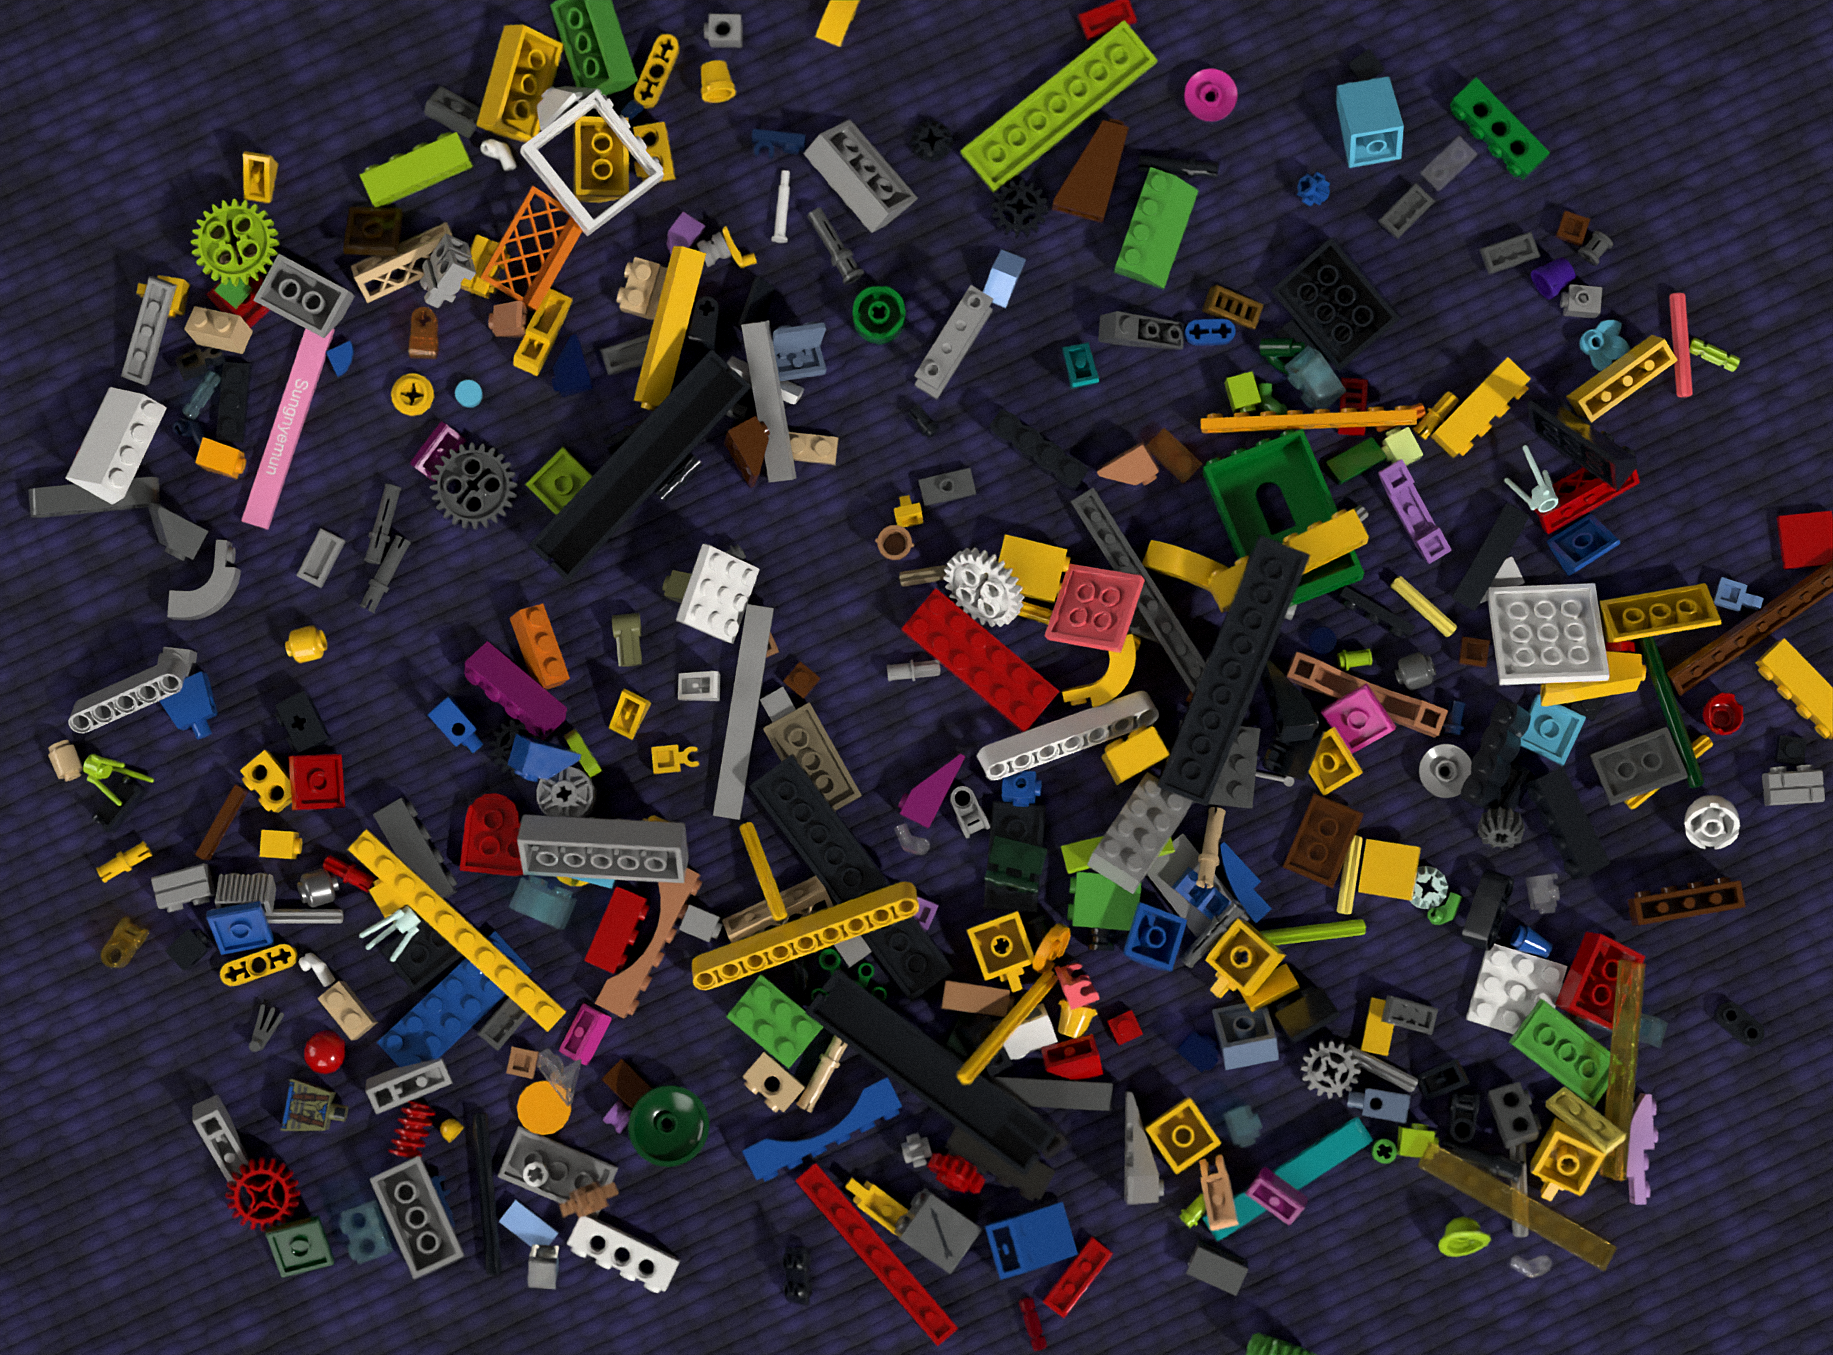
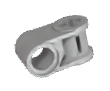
M965 786L955 788L950 795V801L965 838H970V834L983 828L990 829L988 820L972 790ZM963 790L969 794L970 801L967 805L959 806L955 802V795L958 791ZM979 819V822L968 826L969 823Z

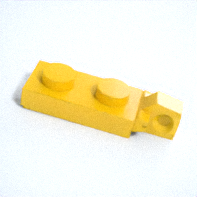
M851 1178L846 1184V1188L856 1195L852 1201L857 1204V1207L895 1234L896 1222L903 1214L906 1215L909 1210L875 1184L866 1181L862 1185L854 1178Z

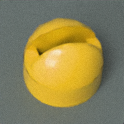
M447 1119L442 1122L440 1133L450 1143L459 1135L464 1126L455 1119Z

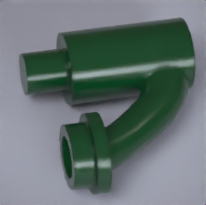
M1294 338L1261 339L1260 353L1262 357H1266L1267 361L1274 368L1290 376L1292 382H1298V380L1303 379L1304 367L1302 364L1292 362L1290 366L1279 357H1293L1296 353H1303L1305 350L1304 342H1296Z

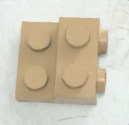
M637 257L634 258L633 263L628 262L624 277L628 278L625 288L620 287L617 296V302L621 303V311L654 320L667 268L661 267L658 263Z

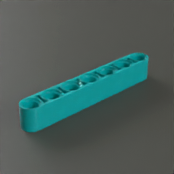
M1355 1117L1272 1172L1299 1190L1373 1141V1138L1360 1118ZM1250 1186L1233 1196L1238 1225L1212 1231L1207 1214L1202 1217L1216 1241L1227 1237L1267 1211V1209L1245 1194Z

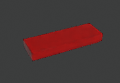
M1091 1236L1042 1302L1062 1318H1065L1111 1258L1113 1252Z

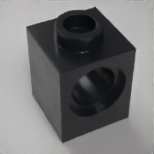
M188 928L165 952L182 970H190L212 947L208 944L210 941L209 937L201 929L196 931L195 929Z

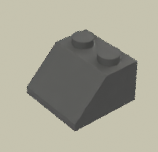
M150 503L148 508L159 543L166 546L164 551L184 561L185 557L193 560L208 531L161 506Z

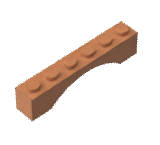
M1299 652L1293 654L1285 675L1292 683L1336 700L1367 683L1393 722L1433 738L1439 736L1448 710L1428 702L1399 694L1354 677Z
M687 868L684 883L658 882L661 896V912L652 942L644 954L631 967L607 979L595 1004L622 1018H626L628 1014L631 1016L634 1014L640 1002L636 1000L640 990L645 992L652 980V977L648 976L652 967L658 968L665 953L661 952L666 942L670 944L677 932V929L673 927L678 918L684 919L689 907L686 903L690 895L695 896L701 887L702 881L699 880L701 874Z

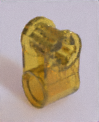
M125 916L118 923L113 935L102 949V962L111 968L125 967L146 940L149 930L146 928L141 929L130 922L128 916ZM114 949H119L121 952V959L117 963H113L110 959V954Z

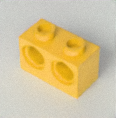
M665 122L633 127L635 137L638 135L642 140L647 136L656 137V142L651 146H647L646 151L651 158L655 156L659 163H661L664 173L661 181L675 179ZM635 161L637 177H642V180L645 181L650 176L638 161Z
M264 750L240 770L244 775L242 778L243 783L251 791L255 789L259 793L261 798L258 800L268 812L272 809L273 812L279 813L292 802L290 775L270 751ZM260 766H265L267 769V775L263 780H258L255 775L257 768ZM281 786L284 790V796L281 800L275 801L272 792L274 788Z

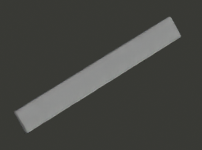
M747 604L713 816L738 820L741 818L774 608Z

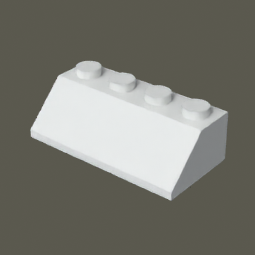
M110 387L66 475V479L112 505L123 499L167 407L144 394Z

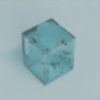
M1248 1104L1221 1113L1232 1144H1239L1240 1148L1256 1143L1254 1138L1260 1136L1258 1130L1262 1128L1258 1114H1252Z

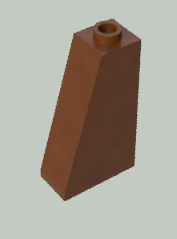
M1116 119L1102 121L1054 198L1052 210L1103 223L1129 128L1124 126L1122 121Z

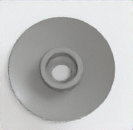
M1450 744L1435 746L1428 750L1421 759L1419 765L1420 780L1423 786L1435 796L1441 798L1455 797L1461 794L1462 786L1471 774L1472 762L1469 756L1457 746ZM1441 767L1449 769L1448 776L1444 777L1440 774Z

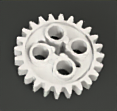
M966 548L963 552L959 551L947 563L948 566L944 569L947 574L943 578L949 582L945 588L952 590L949 597L956 598L958 600L956 605L963 606V611L971 613V618L975 620L978 617L981 625L988 621L991 627L996 623L999 627H1002L1004 623L1008 625L1020 613V609L1023 607L1021 601L1024 599V596L1019 593L1023 588L1015 584L1019 578L1011 577L1012 568L1005 569V561L998 563L995 554L990 558L986 550H983L980 554L977 548H974L972 551Z

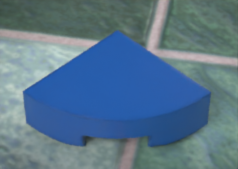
M351 341L326 351L338 377L348 370L352 362L354 348Z

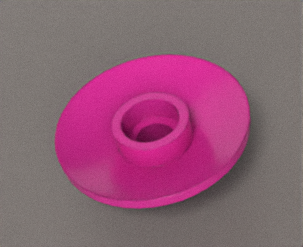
M1217 69L1201 70L1194 74L1186 85L1184 93L1185 103L1189 111L1201 120L1217 121L1223 119L1235 107L1237 101L1236 85L1231 77L1223 71ZM1213 94L1215 100L1207 101L1205 95Z

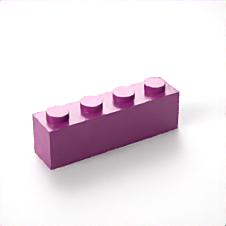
M488 641L465 661L464 674L471 684L481 687L491 701L500 703L510 717L519 719L532 735H538L544 741L565 720L567 707Z

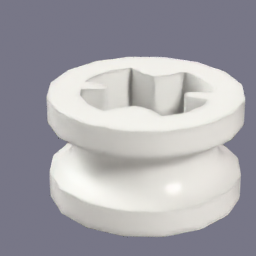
M538 1161L527 1165L523 1172L525 1182L533 1187L544 1184L549 1176L547 1166ZM541 1168L540 1174L543 1173V1178H538L535 1181L531 1180L530 1177L532 1175H529L530 1169Z

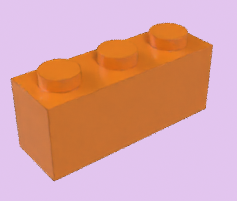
M544 604L519 610L511 616L510 621L530 677L545 690L560 686L569 680L570 677Z

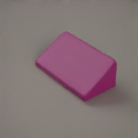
M583 1003L558 1051L578 1063L588 1065L612 1018Z

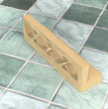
M447 222L400 243L397 256L374 255L351 266L354 278L367 303L423 278L425 275L424 270L413 267L415 261L421 257L430 259L432 255L430 253L435 250L444 235L453 236ZM397 268L406 270L404 277L399 280L389 278L391 272ZM373 279L382 281L380 288L370 293L364 284Z
M814 876L780 892L788 914L786 918L775 921L765 899L723 919L722 922L731 943H734L744 937L762 933L770 925L778 927L789 923V917L795 913L802 914L801 918L831 908L834 905L826 888L817 876ZM825 900L827 907L819 911L812 910L814 904Z

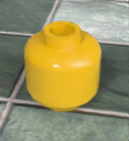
M307 626L292 630L289 634V641L285 642V648L289 657L293 656L298 663H304L322 658L324 651L327 650V640L322 630H318L315 626Z

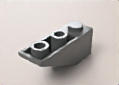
M1118 311L1100 315L1098 342L1121 346L1183 349L1184 323Z

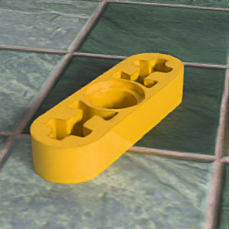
M663 34L656 39L634 90L635 100L642 104L644 108H651L658 102L678 56V42L670 34ZM668 42H671L673 50L666 52L665 60L669 61L666 63L660 59L663 54L661 44L666 45ZM653 65H661L664 68V73L661 77L654 78L649 74V70ZM647 79L650 83L658 85V87L652 85L650 93L653 96L652 99L647 98L646 101H643L640 93L647 91L649 87L648 82H645Z
M280 944L226 963L221 968L220 977L226 985L238 986L292 967L297 962L298 953L292 945ZM282 949L285 952L291 953V956L287 958L288 963L285 964L284 960L273 962L276 968L272 969V960L268 953L271 952V957L280 956ZM257 957H261L266 961V968L261 973L255 972L252 968V962ZM246 961V970L250 977L247 978V973L237 975V981L227 977V974L231 972L230 967L233 966L234 970L245 968L242 962Z

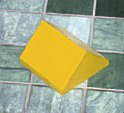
M1335 727L1324 733L1309 769V774L1323 796L1363 773Z

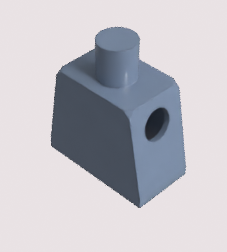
M1366 1088L1365 1093L1349 1092L1347 1107L1363 1109V1116L1406 1123L1411 1095ZM1373 1098L1382 1100L1383 1106L1381 1109L1372 1107L1371 1101Z

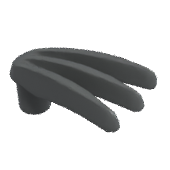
M262 1004L260 1006L252 1041L249 1044L251 1051H261L265 1047L284 1017V1013L279 1014L271 1029L267 1032L275 1008L272 1007L263 1028L260 1029L265 1005Z

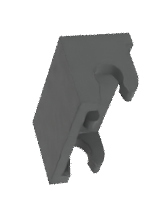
M1198 1240L1189 1260L1186 1274L1233 1295H1237L1248 1271V1261Z

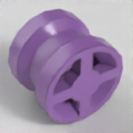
M619 1099L604 1117L603 1122L612 1124L615 1127V1131L620 1134L628 1125L631 1110L625 1108L624 1103Z

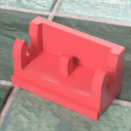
M1077 962L1061 968L1059 966L1054 967L1071 1010L1099 1000L1098 993L1088 974L1080 975L1077 978L1072 977L1071 974L1074 970L1082 968L1081 963Z

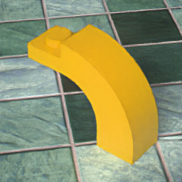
M1154 540L1150 541L1142 562L1143 566L1161 575L1187 581L1209 592L1211 591L1207 584L1208 579L1211 578L1210 574L1223 567L1226 570L1229 569L1197 553Z
M1133 631L1127 632L1121 653L1109 651L1110 664L1106 673L1099 680L1091 684L1063 689L1064 702L1070 701L1071 705L1086 703V698L1091 697L1092 706L1097 707L1115 698L1125 688L1132 676L1136 659Z

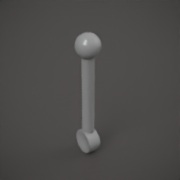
M1256 771V777L1284 782L1286 786L1294 784V778L1282 777Z

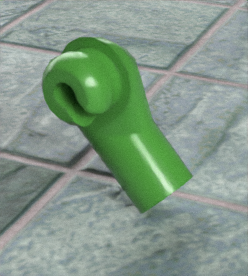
M1259 384L1260 409L1263 412L1274 411L1276 415H1286L1287 407L1272 398V384Z
M1450 892L1445 905L1431 908L1428 911L1427 917L1429 921L1435 925L1452 921L1456 916L1462 896Z

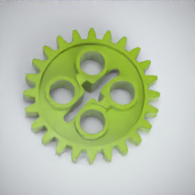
M233 199L231 206L223 200L221 209H218L213 204L212 209L214 213L210 214L204 211V216L207 219L205 221L197 219L196 221L201 226V229L192 230L198 236V239L191 240V243L198 247L192 251L194 256L200 257L196 263L199 266L205 265L203 272L206 275L212 272L211 278L214 281L221 277V283L227 285L230 279L235 287L238 286L239 279L248 285V277L250 276L258 281L257 272L260 271L267 274L264 268L265 264L272 266L273 262L269 259L270 256H278V253L272 249L273 246L280 245L278 240L272 238L278 234V231L276 229H269L275 223L272 219L265 220L268 214L264 210L258 213L259 207L256 204L249 209L247 200H244L241 206H239L236 199ZM230 220L232 221L233 233L239 240L237 248L242 257V265L238 264L237 251L231 245L234 243V239L228 226V221ZM249 221L251 223L250 228L245 232H240L239 227L241 223ZM219 228H224L225 233L223 237L214 239V232ZM252 246L257 247V253L253 257H246L248 248ZM226 253H230L231 260L229 263L220 264L221 257Z

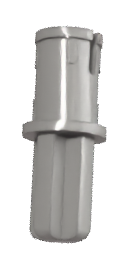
M910 660L911 663L887 664L888 681L911 678L915 681V678L940 675V663L937 660L922 662Z

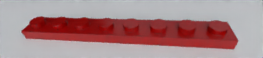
M817 1163L813 1164L795 1180L937 1346L958 1329V1326Z

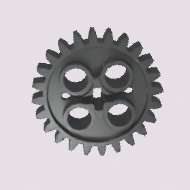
M470 443L469 450L466 451L461 444L459 446L460 453L457 454L454 450L450 449V459L444 456L441 457L445 463L444 466L435 465V468L440 473L439 475H431V478L437 481V484L430 486V489L438 491V494L434 495L432 500L441 501L436 509L438 511L446 509L443 515L445 519L452 515L454 516L452 520L453 525L458 524L462 520V528L464 529L468 527L469 522L472 523L475 530L478 529L479 522H482L484 527L488 528V520L491 519L497 524L498 519L496 515L500 514L506 517L507 515L503 508L513 507L508 499L517 497L516 494L510 491L511 488L518 487L517 483L510 482V479L515 477L516 473L507 472L511 467V463L502 464L505 457L503 454L498 455L496 458L494 457L495 448L492 447L487 453L484 444H481L479 450H476L474 443ZM477 461L480 463V470L476 474H468V463ZM488 468L491 469V472L477 484L480 489L477 492L471 490L463 502L457 504L458 499L470 490L469 482L476 483ZM491 479H497L500 483L499 489L496 492H488L486 490L487 482ZM455 480L460 481L462 484L460 492L451 494L448 489L449 484ZM474 498L480 499L481 508L476 512H470L468 510L469 501Z

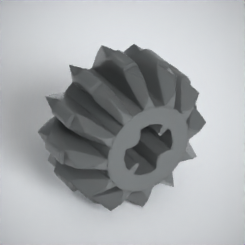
M1500 806L1496 810L1489 808L1488 812L1482 813L1478 824V833L1483 844H1490L1491 848L1501 847L1502 850L1506 846L1513 848L1514 843H1521V838L1525 831L1520 812H1513L1511 807L1502 809Z

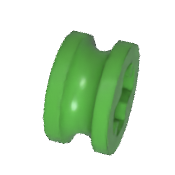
M1382 1138L1373 1143L1371 1154L1376 1161L1386 1164L1395 1159L1397 1149L1393 1142ZM1379 1145L1390 1146L1391 1152H1388L1390 1154L1389 1157L1385 1158L1382 1155H1377V1150H1380L1378 1148Z

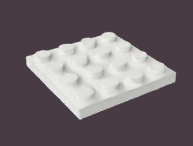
M1595 583L1488 588L1487 597L1500 685L1608 681L1609 669Z

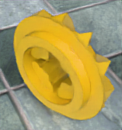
M406 374L400 377L395 382L391 392L394 406L401 413L409 416L422 415L427 409L431 408L432 401L435 398L433 386L425 377L419 374ZM415 384L416 392L423 397L415 398L412 406L410 398L402 394L411 393Z

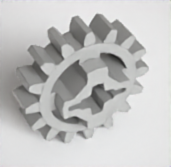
M1330 1038L1328 1045L1319 1040V1048L1311 1045V1055L1304 1053L1303 1059L1308 1063L1301 1064V1070L1306 1071L1303 1074V1081L1310 1080L1308 1089L1318 1088V1096H1321L1323 1092H1327L1329 1099H1331L1333 1092L1342 1097V1090L1344 1088L1351 1092L1352 1086L1350 1082L1357 1084L1358 1077L1354 1074L1360 1073V1067L1355 1065L1359 1062L1358 1056L1351 1057L1353 1048L1349 1047L1345 1050L1344 1041L1334 1045L1333 1038ZM1331 1052L1337 1053L1341 1055V1057L1331 1054ZM1320 1056V1063L1312 1068L1314 1061ZM1327 1060L1332 1068H1335V1077L1329 1069H1326ZM1347 1069H1349L1348 1075L1341 1081L1342 1073L1347 1072ZM1321 1080H1324L1330 1084H1325L1321 1082Z

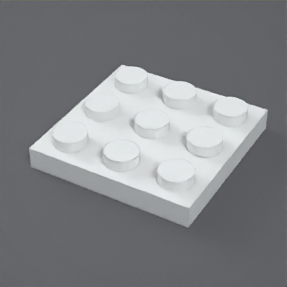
M702 544L676 620L722 641L733 644L756 582L759 568L710 545Z
M1494 944L1490 951H1485L1465 1020L1515 1034L1540 999L1546 1001L1553 1008L1556 1007L1555 1002L1560 993L1567 966Z

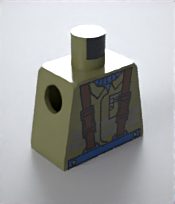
M290 1079L281 1130H328L331 1120L346 1121L348 1106L334 1103L335 1091L301 1079Z

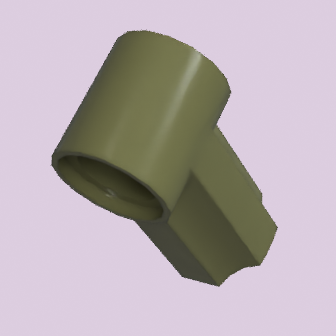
M639 613L612 615V628L614 639H616L619 667L642 665L639 637L641 636V621Z

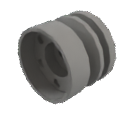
M570 766L547 780L541 778L536 789L537 803L546 816L587 818L594 810L597 802V789L592 779L583 771ZM563 788L572 791V795L568 796V801L559 798V794L563 793Z

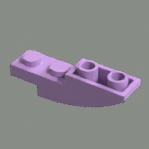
M1640 1093L1635 1101L1638 1105L1628 1128H1623L1625 1140L1619 1144L1618 1176L1628 1177L1630 1203L1646 1204V1198L1650 1196L1649 1182L1645 1181V1170H1648V1156L1644 1154L1643 1149H1654V1142L1658 1141L1657 1127L1653 1126V1115H1656L1657 1110L1656 1101L1652 1099V1094Z

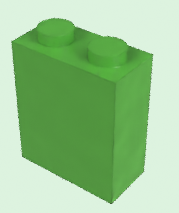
M1076 872V877L1070 878L1069 893L1074 894V903L1068 904L1067 920H1072V926L1130 931L1138 903H1140L1141 883L1134 894L1102 874Z

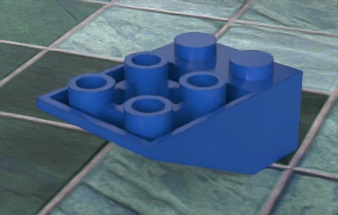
M1063 1202L985 1224L1000 1280L1078 1255Z

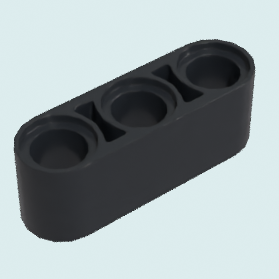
M1489 869L1484 871L1463 929V943L1487 951L1493 948L1514 888V878L1512 876Z

